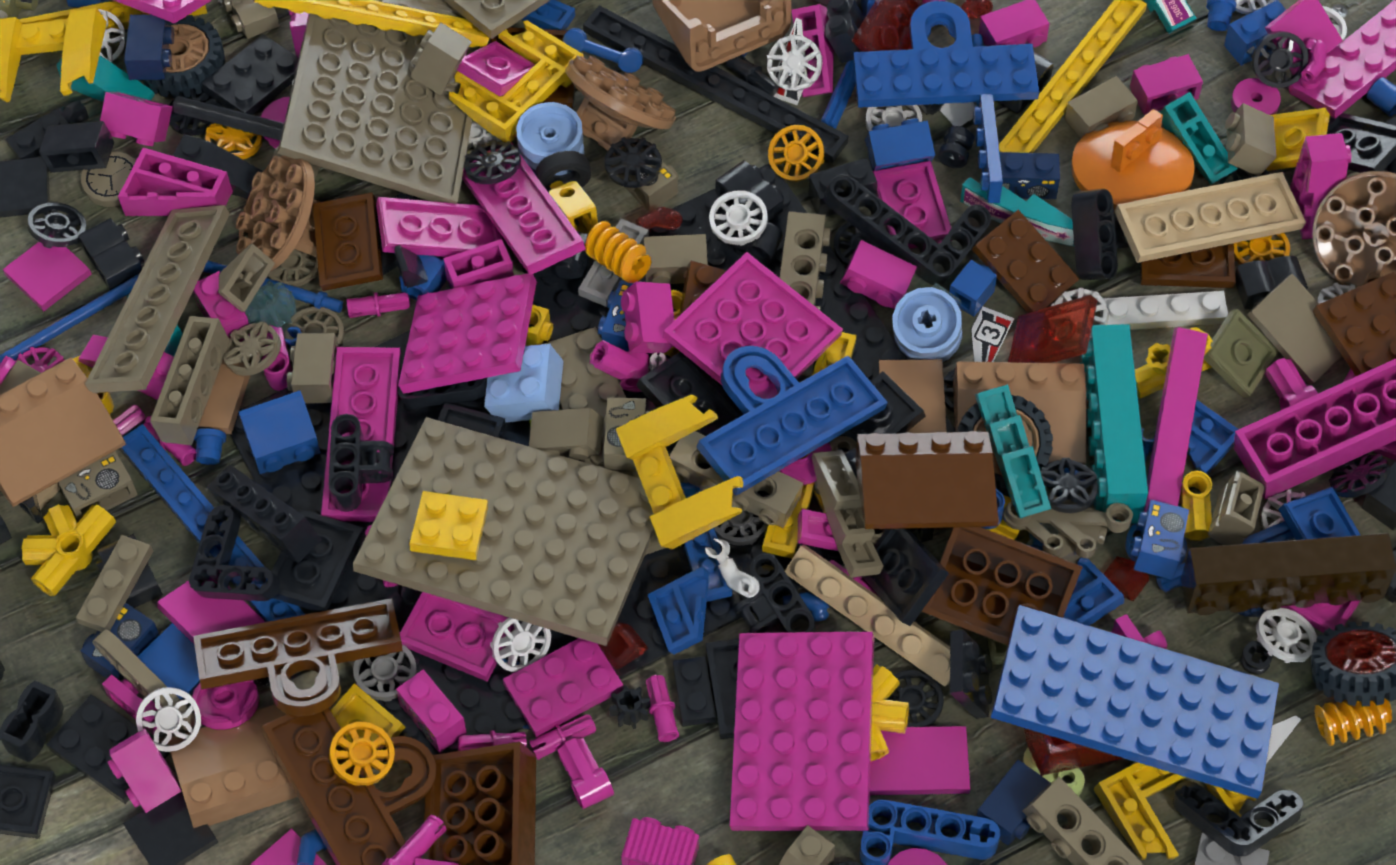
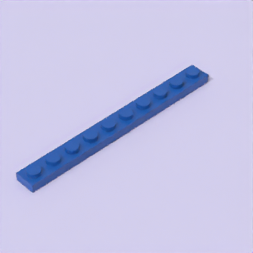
M142 424L123 437L126 445L119 449L200 544L207 517L214 507ZM237 535L229 565L264 567ZM214 546L210 550L209 556L211 558L216 557L220 553L222 546ZM241 576L231 579V582L236 587L241 582ZM263 584L255 585L260 589ZM272 598L269 601L247 600L265 622L305 615L299 606Z

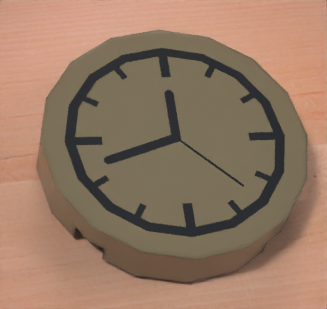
M115 151L111 152L107 168L83 170L81 172V185L85 194L94 204L104 207L120 206L118 195L136 160L129 154Z

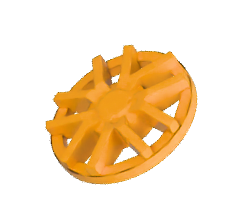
M787 126L776 133L770 142L768 149L769 163L775 173L785 180L799 182L808 179L810 174L817 173L824 162L823 142L819 135L807 126ZM797 130L805 131L807 134L799 140ZM792 131L794 141L788 142L785 134ZM813 136L816 141L807 147L805 145L806 142ZM780 138H782L785 147H775ZM817 147H819V156L811 153ZM784 153V157L774 159L773 154ZM808 158L817 161L813 168L806 163ZM786 163L784 171L781 172L777 165ZM792 165L796 166L794 176L788 175ZM802 166L809 170L807 173L800 175Z
M1280 233L1276 235L1281 240H1271L1273 236L1271 235L1248 240L1249 242L1234 243L1235 262L1237 261L1241 265L1251 261H1269L1275 257L1289 256V240L1285 233ZM1237 246L1240 247V248H1242V249H1244V250H1242L1241 252H1238ZM1284 247V248H1285V251H1284V250H1277V249H1274V248ZM1247 255L1251 256V258L1248 261L1244 260L1243 257Z

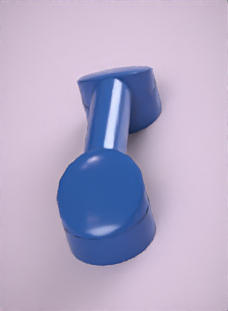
M579 28L568 30L563 37V42L577 51H584L618 63L619 68L626 73L636 72L643 64V55L638 49L627 48L620 52L588 41L585 32Z

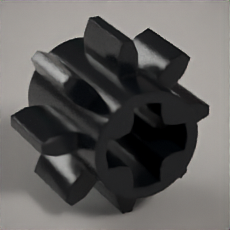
M624 685L623 691L619 694H611L612 702L615 705L609 707L610 716L618 715V727L625 724L631 725L633 729H636V724L641 719L648 721V712L645 709L650 707V698L642 699L641 687L634 690L628 689ZM627 705H632L633 709H628Z

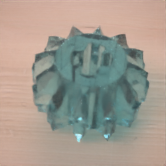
M269 280L265 286L259 288L247 307L245 314L248 322L253 324L261 321L277 328H282L284 323H292L291 316L297 313L295 298L292 292L281 282L273 284Z

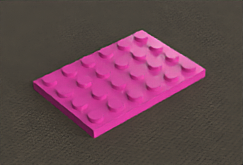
M873 631L739 633L730 828L732 831H803L807 825L815 831L869 830L874 662Z

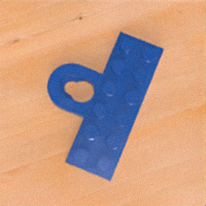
M947 1L928 2L915 10L910 22L912 49L854 52L853 54L858 108L980 102V94H993V101L1032 100L1039 97L1033 44L973 47L970 21L967 14L959 6ZM938 24L945 26L949 34L954 38V44L945 48L933 46L927 39L931 35V28Z
M744 346L735 349L727 356L721 370V383L725 392L744 415L700 439L696 447L723 481L736 476L742 477L743 488H733V493L737 496L886 408L888 402L849 355L799 383L774 353L758 346ZM752 367L766 374L775 385L778 395L770 399L756 396L749 387V379L745 371Z

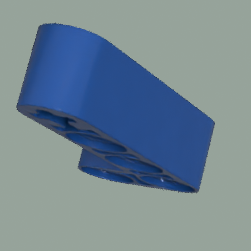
M877 800L869 805V830L863 831L860 863L863 865H888L891 859L893 844L986 860L996 853L1000 839V829L993 820L889 800ZM877 816H884L890 822L885 825H879L873 819ZM911 822H917L923 826V829L913 831L907 825ZM950 828L955 830L958 835L946 837L941 831ZM965 832H969L968 840H964ZM980 836L987 837V842H981ZM870 848H879L884 852V854L879 857L871 856L867 852V850H869Z

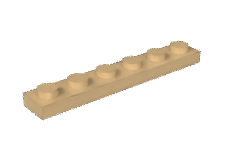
M806 545L800 546L785 570L790 578L865 631H873L875 638L946 687L950 683V646L915 622L911 626L902 623L880 597L853 578H850L849 575Z

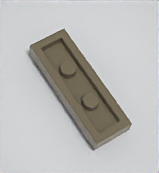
M121 535L76 616L79 624L101 632L104 629L111 630L153 553L150 544Z

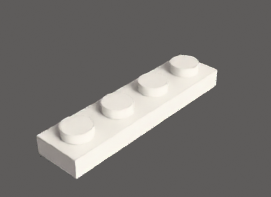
M1224 291L1103 298L1109 311L1107 325L1130 324V330L1222 324L1228 315ZM1103 310L1100 311L1101 318L1103 317Z

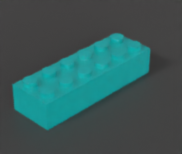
M1130 324L1091 325L1089 338H1084L1083 340L1084 354H1080V364H1084L1086 400H1089V409H1086V428L1092 429V437L1088 438L1089 456H1094L1095 465L1091 466V470L1095 472L1098 480V493L1094 501V510L1106 512L1111 504L1123 503L1132 510L1131 524H1135L1138 521L1140 511H1144L1148 487Z

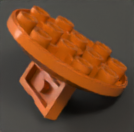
M1153 109L1139 121L1111 122L1108 124L1109 127L1103 130H1093L1090 133H1086L1078 141L1073 151L1071 171L1074 181L1081 191L1107 189L1112 195L1115 210L1118 204L1188 191L1194 176V160L1191 152L1183 142L1172 132L1161 127L1163 115Z

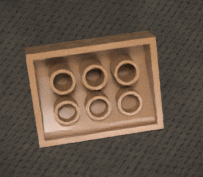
M72 358L57 364L0 395V491L13 507L126 445L124 438L97 393H92L87 389L85 383L88 378Z
M956 362L953 377L955 432H957L958 425L965 413L977 403L976 393L1008 384L1011 395L1024 397L1027 401L1034 403L1045 414L1046 420L1049 421L1050 431L1053 434V449L1048 464L1062 458H1070L1084 465L1086 464V383L1084 364Z
M276 705L256 710L248 721L238 727L227 730H215L209 727L200 728L197 736L189 745L180 750L171 751L194 828L205 824L211 826L298 797L261 732L262 725L286 714L279 710ZM176 736L172 737L168 745L178 744L185 739Z

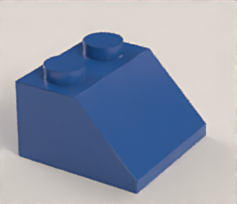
M301 391L239 411L246 439L259 474L278 471L285 465L296 461H306L314 455L321 453Z

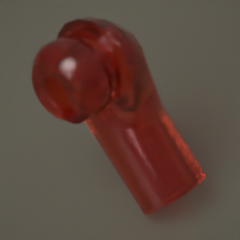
M967 0L960 8L965 11L969 19H979L982 15L992 12L993 4L990 0Z
M659 207L637 218L636 224L648 230L655 226L675 230L680 227L683 218L675 210Z

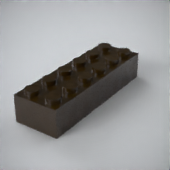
M1389 533L1198 547L1189 549L1181 575V583L1187 614L1210 615L1216 611L1228 610L1233 613H1241L1252 608L1276 610L1282 606L1294 605L1298 608H1307L1320 603H1329L1336 606L1345 604L1348 601L1360 600L1364 603H1373L1384 598L1396 572V563Z

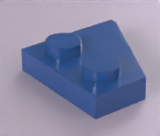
M1080 557L1078 565L1082 566L1063 618L1090 626L1124 603V595L1088 558Z

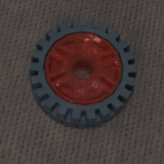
M1362 621V626H1357L1356 622H1348L1347 628L1343 624L1335 625V631L1331 628L1325 630L1324 635L1320 634L1312 646V679L1316 683L1318 690H1323L1324 695L1328 698L1334 695V700L1340 703L1347 699L1348 705L1353 706L1356 705L1357 701H1362V706H1370V701H1374L1376 705L1384 704V698L1389 702L1396 700L1395 629L1388 627L1384 630L1383 624L1376 623L1374 627H1370V622Z

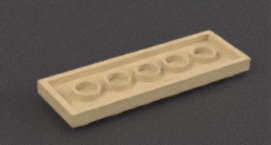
M1283 172L1118 204L1114 210L1137 263L1300 230L1306 224Z

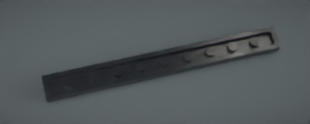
M600 5L583 24V31L586 34L620 52L627 48L638 49L643 55V64L775 134L791 125H804L811 128L821 138L824 145V159L830 163L835 161L848 144V135L717 66L700 72L694 71L685 62L675 44ZM797 130L799 140L807 134L805 131ZM792 131L785 134L787 140L790 142L794 141ZM812 136L805 145L808 147L816 141L815 138ZM819 147L811 153L819 156Z

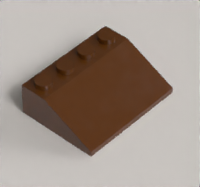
M988 432L857 434L855 466L865 529L998 526L993 453Z
M953 527L939 562L948 571L949 575L923 608L922 612L1008 645L1019 605L1058 617H1064L1082 566L981 527Z
M521 742L433 755L436 763V777L430 791L425 796L424 822L430 815H434L443 821L442 825H445L447 830L425 852L423 859L452 862L459 865H535L536 755Z

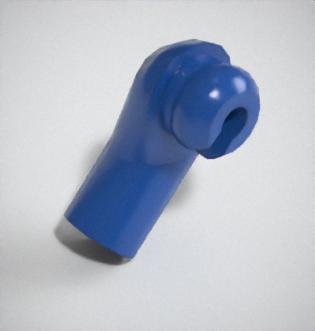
M809 592L799 593L811 611L814 621L826 620L829 617L827 611L829 604ZM791 595L782 596L783 605L791 601Z
M316 829L305 833L301 837L296 865H314L316 852L322 849L324 851L327 850Z

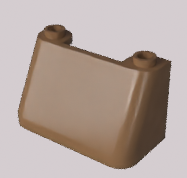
M652 0L653 7L685 62L697 72L707 70L782 38L791 26V0Z

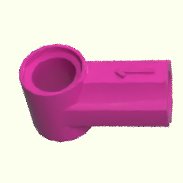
M270 325L280 337L281 348L275 361L263 371L270 387L273 390L280 391L287 388L288 372H293V367L284 340L283 329ZM267 333V339L273 340L272 334ZM268 354L264 355L261 360H264Z
M604 340L597 343L595 349L590 354V364L620 379V385L624 390L641 392L636 385L641 377L649 373V355L646 353L626 352Z
M1279 359L1266 368L1265 375L1279 396L1281 410L1318 394L1312 385L1307 386L1291 359Z
M584 738L571 739L557 750L558 756L571 779L570 783L574 795L582 809L614 795L606 772L602 767H598Z

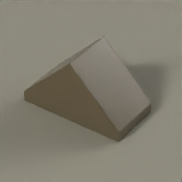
M249 244L219 273L218 293L241 312H245L275 263L254 244Z

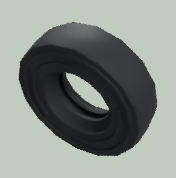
M562 151L544 158L537 166L536 173L537 178L547 191L549 186L556 181H562L564 184L577 181L582 188L591 178V167L589 160L584 154L576 151ZM564 170H573L566 175H555Z

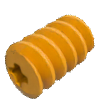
M607 221L597 223L587 237L585 243L587 255L599 264L604 265L608 270L613 271L617 276L622 277L627 283H635L642 279L651 266L652 260L649 255H646V247L637 244V241L628 238V235L625 233H620L619 229L611 227V224Z
M1385 698L1384 704L1376 705L1374 701H1370V706H1362V701H1357L1356 705L1353 706L1348 705V702L1344 700L1342 703L1336 702L1335 705L1332 702L1325 703L1322 707L1315 705L1314 710L1319 732L1329 746H1333L1335 743L1334 735L1338 736L1341 743H1346L1348 740L1347 732L1351 733L1354 740H1359L1361 737L1360 729L1364 730L1367 737H1373V726H1376L1380 734H1385L1386 723L1392 722L1391 705Z

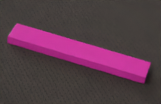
M1181 327L1174 328L1147 478L1148 496L1144 507L1145 512H1147L1151 500L1178 506L1207 333Z

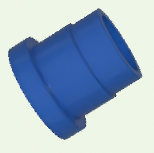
M1207 0L1206 8L1209 10L1207 26L1215 31L1228 30L1232 13L1236 10V1Z
M198 429L194 440L197 442L196 461L206 465L219 464L222 444L226 442V433L217 429Z

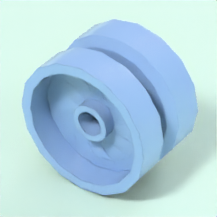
M556 102L540 103L530 107L520 116L516 126L519 153L536 176L537 166L549 155L562 151H576L584 154L582 121L578 114L567 105ZM564 170L555 175H566L573 170Z
M925 287L906 293L897 303L892 315L895 342L908 360L942 359L943 362L950 359L958 350L962 340L961 311L955 299L945 291L933 287Z

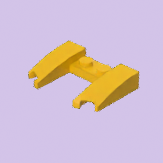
M97 8L69 11L68 19L21 24L17 17L0 19L1 100L5 102H10L21 55L63 50L60 92L64 96L73 93L71 89L72 81L82 76H85L89 84L93 83L107 21Z
M528 20L523 21L526 29L525 32L512 36L506 29L498 34L499 39L516 53L535 64L504 96L496 95L459 71L455 74V82L461 84L458 94L449 92V99L456 106L503 142H512L517 137L516 126L524 112L530 107L543 103L560 85L567 88L572 83L565 69L569 61L575 59L577 55L584 57L581 52Z
M689 395L659 407L616 428L626 457L634 461L654 515L650 516L659 543L661 547L675 549L742 513L741 508L732 507L733 488H743V479L740 476L731 478L688 498L684 495L666 447L718 419L714 411L709 409L703 414L692 405L698 399L694 395Z
M1137 762L1100 781L1093 790L1121 834L1141 860L1147 858V853H1166L1167 859H1175L1179 854L1146 798L1186 777ZM1204 783L1212 795L1240 817L1242 815L1239 813V810L1247 798L1252 801L1256 800V798Z

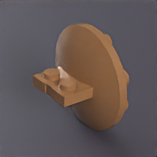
M577 55L575 59L569 61L565 72L584 96L576 112L582 121L583 134L597 141L606 150L611 148L612 143L615 144L621 141L623 137L626 139L632 138L638 126L652 129H670L676 120V110L662 101L664 95L651 87L646 89L639 85L641 80L635 75L626 72L622 75L604 67L605 64L601 60L589 56L587 60Z
M284 155L280 157L274 156L262 173H256L252 180V190L244 211L239 214L236 220V229L239 230V241L236 245L237 254H240L249 244H254L275 263L271 271L279 267L294 249L317 257L313 204L319 203V201L313 199L315 189L314 173L308 161ZM244 232L248 233V238L243 236Z
M1369 171L1353 175L1337 184L1320 204L1313 224V244L1322 267L1339 284L1348 285L1345 283L1348 282L1362 286L1389 273L1394 272L1396 274L1395 173Z

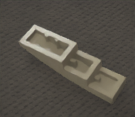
M843 450L813 453V466L827 520L850 578L880 574L883 564L871 541L875 531L874 529H865L858 480Z

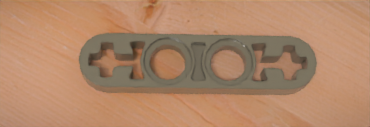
M104 629L92 641L101 655L144 697L157 689L167 687L109 630ZM169 694L173 700L172 706L181 701L175 694ZM160 695V705L162 707L167 706L168 702L163 695ZM186 705L179 707L181 713L188 709ZM193 712L187 718H183V720L188 721L191 727L195 725V714ZM181 725L179 731L187 733V728Z

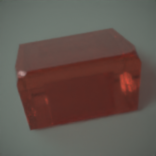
M1116 556L1103 574L1124 595L1125 599L1134 601L1149 582L1148 573L1134 570L1135 561Z
M618 623L614 627L607 646L598 644L616 670L639 657L648 649L635 630L629 624Z

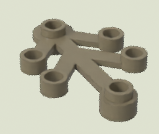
M1092 485L1085 489L1089 496L1092 493ZM1045 486L1046 493L1050 497V494L1047 491L1052 489H1049ZM1067 500L1061 504L1074 505L1077 503ZM1011 501L1004 508L1003 519L1009 527L1016 530L1026 529L1043 544V552L1058 556L1062 552L1063 539L1056 534H1051L1040 524L1050 523L1076 545L1075 551L1079 557L1091 558L1096 550L1097 544L1095 539L1084 535L1074 525L1107 526L1110 531L1121 533L1130 527L1133 513L1127 505L1114 503L1107 508L1106 512L1081 511L1077 513H1062L1050 509L1019 518L1016 516L1017 512ZM1053 543L1056 544L1058 547L1053 548L1050 547L1048 544ZM1082 545H1088V546L1091 547V548H1090V549H1084V548H1082L1081 546H1082Z

